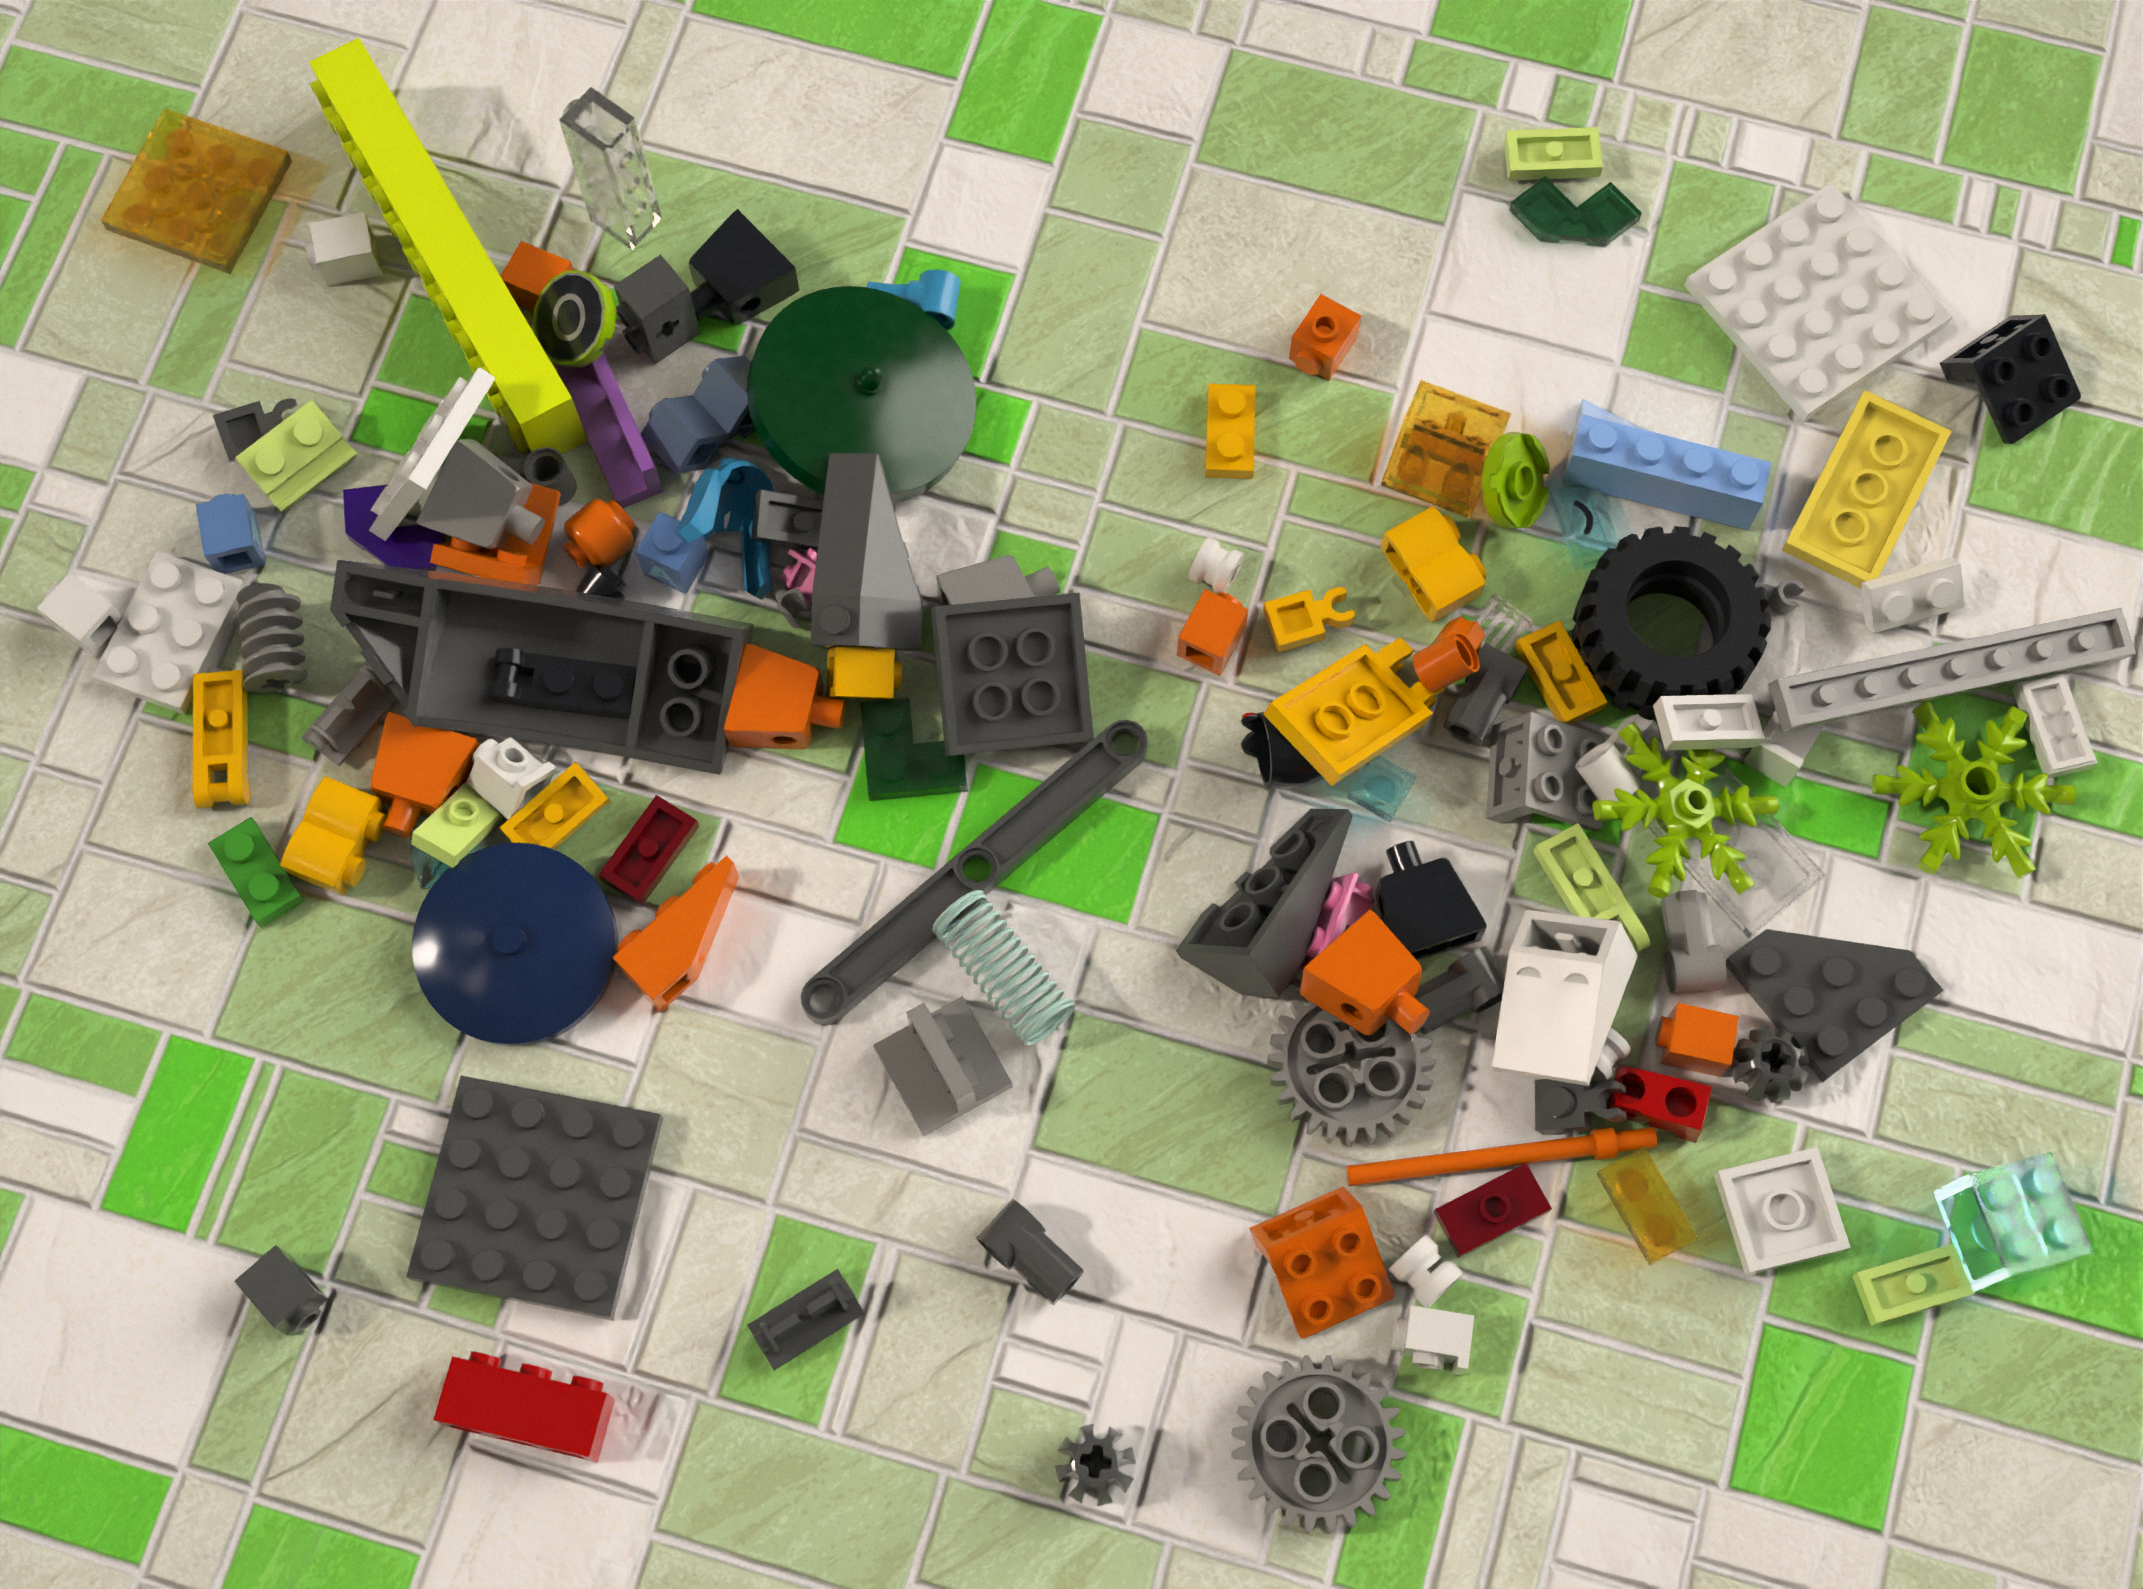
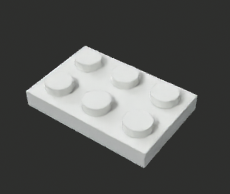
M156 550L91 677L100 685L186 715L193 701V674L207 673L240 607L236 599L237 593L247 586L243 580Z

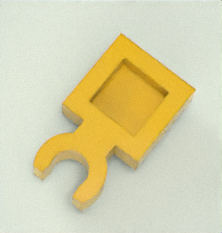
M1332 588L1325 593L1322 600L1314 601L1309 589L1264 602L1263 612L1278 653L1324 640L1326 634L1325 625L1338 629L1350 626L1355 619L1354 610L1339 613L1332 608L1333 604L1346 600V588Z

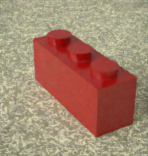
M471 1351L468 1360L452 1356L434 1421L445 1427L598 1463L615 1399L608 1393L602 1392L604 1383L573 1375L571 1384L551 1380L553 1371L524 1363L521 1364L519 1372L500 1368L502 1359L480 1352Z

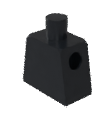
M739 209L734 211L695 252L688 263L692 280L697 287L690 292L698 322L717 308L732 324L740 325L799 291L795 266Z
M1414 841L1401 842L1386 850L1393 873L1380 878L1375 890L1379 917L1417 961L1481 940L1487 928L1485 920L1447 858H1440L1422 864Z

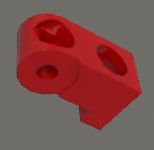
M1632 1067L1616 1069L1613 1080L1626 1086V1092L1610 1095L1606 1104L1607 1109L1619 1108L1626 1112V1120L1647 1123V1126L1675 1133L1678 1138L1694 1143L1697 1142L1702 1130L1712 1086Z

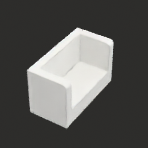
M1803 664L1796 675L1815 670ZM1775 708L1763 728L1764 740L1756 748H1751L1743 763L1786 788L1802 766L1804 758L1825 723L1782 732Z

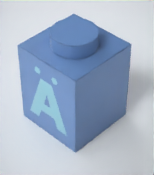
M221 494L213 497L209 502L195 504L204 556L215 571L227 574L266 565L257 513L244 494Z
M659 512L635 552L645 576L686 594L709 556L703 535L685 543L674 533L680 521Z

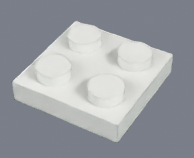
M1818 1147L1719 1170L1714 1174L1745 1276L1846 1252L1851 1248Z

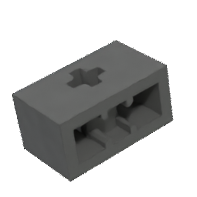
M661 254L614 285L619 305L616 307V313L626 326L622 330L626 341L637 354L644 351L654 364H657L700 334L689 287Z

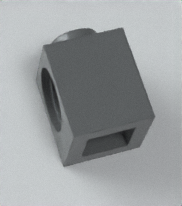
M277 1245L271 1248L234 1281L272 1327L287 1336L293 1330L300 1332L310 1326L321 1313L319 1307L329 1300L294 1258Z

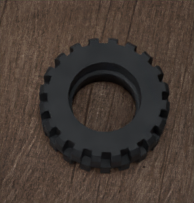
M1659 526L1645 529L1641 539L1638 538L1637 534H1630L1619 540L1616 549L1608 548L1599 558L1595 569H1592L1575 608L1573 616L1575 626L1572 630V642L1576 649H1581L1579 654L1584 665L1594 674L1593 678L1602 693L1607 691L1614 697L1611 705L1623 712L1626 706H1630L1639 710L1638 714L1642 718L1653 720L1655 716L1653 705L1661 696L1736 694L1738 690L1743 688L1767 646L1765 638L1771 630V615L1768 612H1764L1770 603L1766 589L1755 587L1760 576L1752 564L1743 566L1738 561L1741 553L1733 546L1728 545L1726 549L1714 543L1717 537L1704 531L1701 537L1690 535L1689 527L1674 526L1671 533H1664L1663 528ZM1655 593L1671 594L1683 598L1699 609L1708 621L1713 635V646L1704 653L1690 657H1674L1657 652L1641 641L1633 631L1627 617V605L1638 597Z

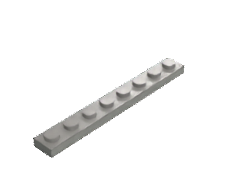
M2122 608L1778 678L1768 685L1782 732L2119 661L2135 655L2136 651Z

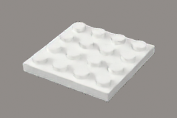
M1832 183L1689 275L1684 284V287L1803 423L1945 328L1952 318L1950 313Z

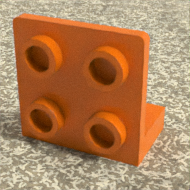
M530 483L532 485V492L524 508L545 519L543 529L533 544H528L511 534L503 547L489 549L451 536V540L448 542L434 544L430 563L483 578L540 585L561 496L560 492L552 488Z
M1343 1186L1249 1228L1256 1247L1271 1264L1296 1333L1302 1339L1394 1298L1395 1294L1364 1209Z

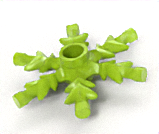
M1929 701L1916 707L1912 713L1927 733L1916 734L1915 738L1920 743L1938 751L1929 756V758L1945 762L1948 767L1947 774L1943 778L1936 779L1929 770L1923 767L1921 777L1909 768L1898 765L1897 771L1900 777L1874 774L1871 789L1873 794H1901L1898 801L1900 807L1907 806L1922 796L1924 807L1929 805L1936 796L1947 801L1949 813L1931 818L1941 825L1928 829L1919 836L1920 840L1931 842V844L1918 862V867L1922 871L1934 875L1941 866L1947 852L1954 860H1959L1961 853L1959 836L1969 840V834L1964 823L1969 819L1976 818L1986 825L1982 841L1992 837V858L1994 862H2000L2005 855L2018 879L2036 870L2035 866L2020 848L2032 846L2031 840L2010 829V827L2018 822L2001 817L1999 807L2003 802L2011 800L2024 813L2025 802L2037 811L2049 815L2051 812L2047 802L2074 805L2076 788L2074 785H2045L2049 778L2047 773L2038 774L2023 783V773L2018 774L2011 783L2001 780L2000 774L1997 772L1998 765L2015 762V760L2006 755L2020 750L2027 745L2026 740L2015 738V736L2026 722L2028 714L2012 706L1999 728L1993 721H1987L1986 734L1988 745L1978 740V747L1982 757L1979 760L1969 761L1961 755L1965 739L1955 743L1954 720L1949 718L1942 725Z
M1634 721L1619 731L1618 735L1635 752V754L1626 755V760L1632 765L1647 771L1641 779L1657 782L1660 794L1656 799L1652 800L1644 791L1637 789L1638 798L1624 790L1615 788L1614 793L1618 801L1595 800L1592 807L1595 820L1622 818L1621 829L1623 831L1630 830L1641 819L1645 830L1655 817L1659 826L1668 833L1667 836L1658 837L1653 840L1662 847L1652 852L1645 860L1647 864L1657 865L1651 878L1648 892L1652 896L1665 898L1668 896L1671 887L1672 875L1681 882L1685 880V870L1681 856L1688 860L1691 859L1684 843L1689 837H1695L1702 842L1701 859L1710 854L1711 869L1716 880H1720L1724 872L1738 895L1755 883L1750 876L1737 864V862L1745 861L1746 856L1740 851L1724 844L1731 837L1714 833L1712 821L1715 817L1720 816L1727 824L1734 827V818L1748 826L1756 827L1757 823L1753 814L1775 815L1778 812L1779 804L1776 796L1748 797L1749 786L1743 785L1730 797L1726 786L1722 789L1718 798H1714L1711 795V790L1704 787V781L1718 776L1709 769L1725 759L1724 753L1714 752V749L1688 750L1690 759L1681 757L1682 765L1687 775L1683 779H1677L1670 774L1671 757L1662 762L1661 748L1657 737L1653 736L1648 744Z

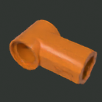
M1461 616L1451 620L1444 626L1430 646L1414 654L1413 665L1415 672L1427 690L1435 693L1479 670L1478 653L1482 648V640L1486 634L1478 621L1471 622Z

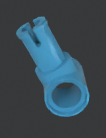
M938 269L927 270L920 274L919 281L910 280L908 284L869 281L867 283V288L892 293L923 309V312H927L936 319L946 330H951L955 325L961 281L959 277L951 272Z

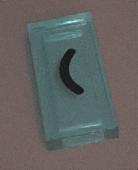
M1564 476L1546 481L1545 487H1549L1548 498L1575 571L1596 566L1599 558L1607 549H1616L1619 543L1600 488L1564 479Z

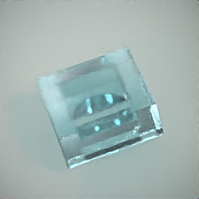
M1378 755L1366 763L1351 787L1347 799L1390 823L1414 785L1417 776Z

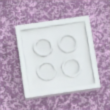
M478 367L468 382L461 377L457 379L447 396L443 398L435 412L426 421L416 438L418 439L411 450L406 453L396 468L394 477L372 506L370 511L378 516L370 527V532L386 541L427 489L495 380L494 376Z

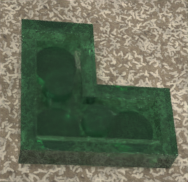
M910 698L860 702L869 801L968 792L964 754L945 756L944 741L914 743Z

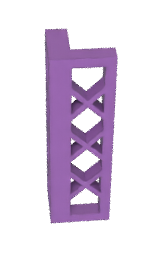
M604 353L596 361L584 367H566L553 362L559 377L573 399L588 442L615 502L622 508H625L663 492L656 467Z

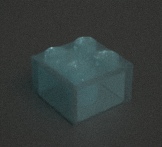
M2052 1152L1967 1174L1933 1191L1973 1292L2049 1271L2094 1252Z

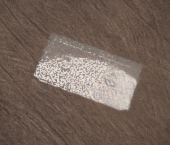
M1663 748L1661 750L1662 762L1671 757L1670 774L1677 779L1686 777L1687 772L1682 765L1681 757L1690 759L1688 750H1665ZM1723 761L1709 769L1718 776L1704 781V787L1711 790V795L1714 798H1718L1722 789L1726 786L1730 797L1738 788L1744 785ZM1642 770L1638 775L1641 780V785L1638 789L1644 791L1652 800L1656 799L1660 794V788L1657 782L1641 779L1647 773V771ZM1637 790L1632 794L1636 798H1638ZM1749 790L1748 797H1755ZM1753 814L1757 823L1756 827L1748 826L1734 818L1735 826L1732 827L1720 816H1717L1712 821L1714 833L1731 837L1724 844L1740 851L1746 856L1745 861L1737 862V864L1750 876L1755 884L1738 895L1724 872L1721 879L1716 880L1711 869L1710 854L1701 859L1702 842L1695 837H1689L1684 841L1691 859L1688 860L1681 856L1682 862L1688 873L1744 935L1750 939L1823 880L1827 874L1773 815ZM1654 817L1648 828L1657 838L1667 836L1668 833L1659 826Z

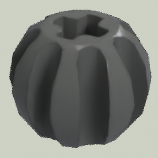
M1767 1026L1751 1030L1749 1040L1745 1038L1738 1040L1734 1048L1733 1058L1739 1063L1731 1066V1073L1735 1083L1743 1081L1748 1084L1749 1090L1745 1093L1746 1096L1755 1101H1760L1765 1093L1772 1104L1789 1100L1791 1096L1790 1090L1795 1092L1801 1091L1808 1078V1073L1801 1066L1809 1063V1057L1805 1047L1796 1048L1792 1045L1791 1039L1795 1036L1794 1034L1782 1028L1774 1036ZM1763 1058H1767V1059H1769V1063L1764 1062V1061H1761V1060H1762ZM1770 1067L1778 1070L1775 1073L1770 1072Z
M1094 1423L1078 1427L1085 1441L1077 1445L1068 1437H1065L1057 1450L1073 1459L1070 1464L1055 1466L1058 1481L1063 1482L1070 1478L1078 1480L1077 1486L1068 1496L1081 1504L1084 1494L1089 1490L1097 1492V1506L1113 1503L1112 1498L1107 1492V1487L1114 1484L1126 1493L1134 1478L1121 1473L1118 1469L1125 1464H1136L1133 1448L1129 1447L1123 1451L1115 1450L1113 1446L1123 1434L1110 1426L1108 1434L1103 1439L1094 1437ZM1092 1452L1103 1453V1462L1111 1465L1110 1469H1101L1099 1478L1090 1477L1088 1467L1080 1464L1081 1460H1090Z

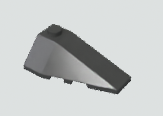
M829 453L812 591L810 644L826 650L835 646L889 648L895 649V651H921L923 601L919 587L915 584L908 560L910 557L906 543L902 540L894 513L896 509L880 455L877 453Z
M1310 809L1270 848L1272 858L1262 868L1253 874L1245 872L1234 882L1239 890L1221 907L1212 903L1200 915L1176 950L1180 958L1241 995L1279 998L1289 986L1291 979L1305 959L1353 817L1349 809Z

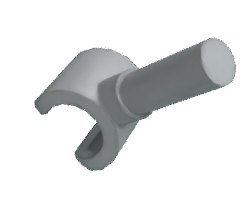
M771 576L772 589L770 592L778 600V610L792 627L799 628L800 625L795 620V615L803 609H808L811 613L812 605L800 590H787Z
M1785 579L1777 587L1767 584H1755L1756 588L1763 587L1766 589L1770 602L1769 606L1778 614L1790 613L1799 606L1797 602L1786 599L1783 593L1790 596H1798L1804 591V586L1795 579Z

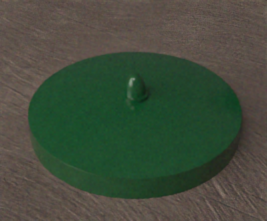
M857 286L832 287L809 293L793 301L782 309L766 327L753 354L747 376L749 411L762 443L777 463L793 478L823 495L825 494L829 453H877L881 458L893 503L916 497L931 489L950 472L964 451L974 427L976 416L975 385L967 360L958 344L948 331L930 314L923 312V309L904 298L878 289Z

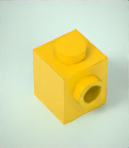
M842 646L828 649L826 697L858 700L893 699L894 690L900 689L902 681L901 661L894 660L895 649Z

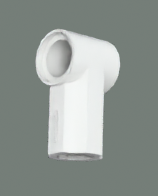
M1639 714L1626 718L1606 742L1590 750L1575 765L1576 770L1598 800L1618 801L1614 793L1615 788L1633 794L1640 787L1641 780L1638 775L1643 769L1632 765L1626 760V755L1635 754V752L1621 739L1618 732L1634 721L1648 744L1653 736L1657 737L1660 743V730L1654 720H1647Z

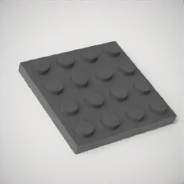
M461 1075L406 1277L411 1281L613 1321L663 1117L658 1113Z

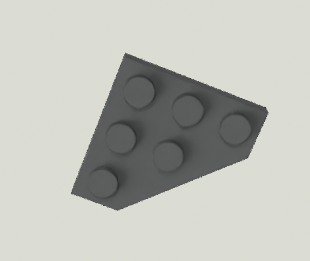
M1770 929L1764 930L1725 960L1726 967L1778 1029L1783 1028L1795 1035L1791 1039L1792 1045L1796 1048L1805 1047L1809 1057L1808 1066L1822 1082L1842 1069L1943 991V988L1910 950Z

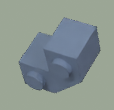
M745 355L715 359L703 370L702 381L693 395L665 398L656 403L649 413L650 419L642 430L641 436L675 474L708 468L721 458L717 449L737 434L744 440L756 431L751 419L747 399V376L751 361Z

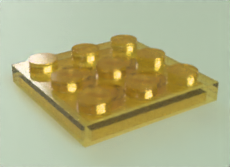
M164 108L100 221L108 231L231 274L287 172L292 159L286 150Z

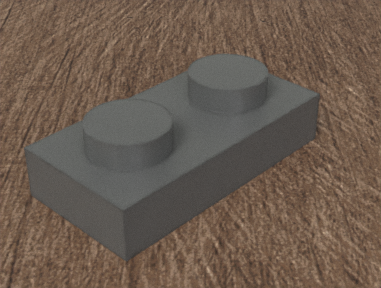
M759 490L755 493L751 541L806 550L811 547L818 550L824 500Z

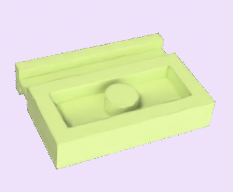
M311 399L241 452L235 459L265 496L275 505L277 510L283 514L355 459L357 452L351 448L341 433Z

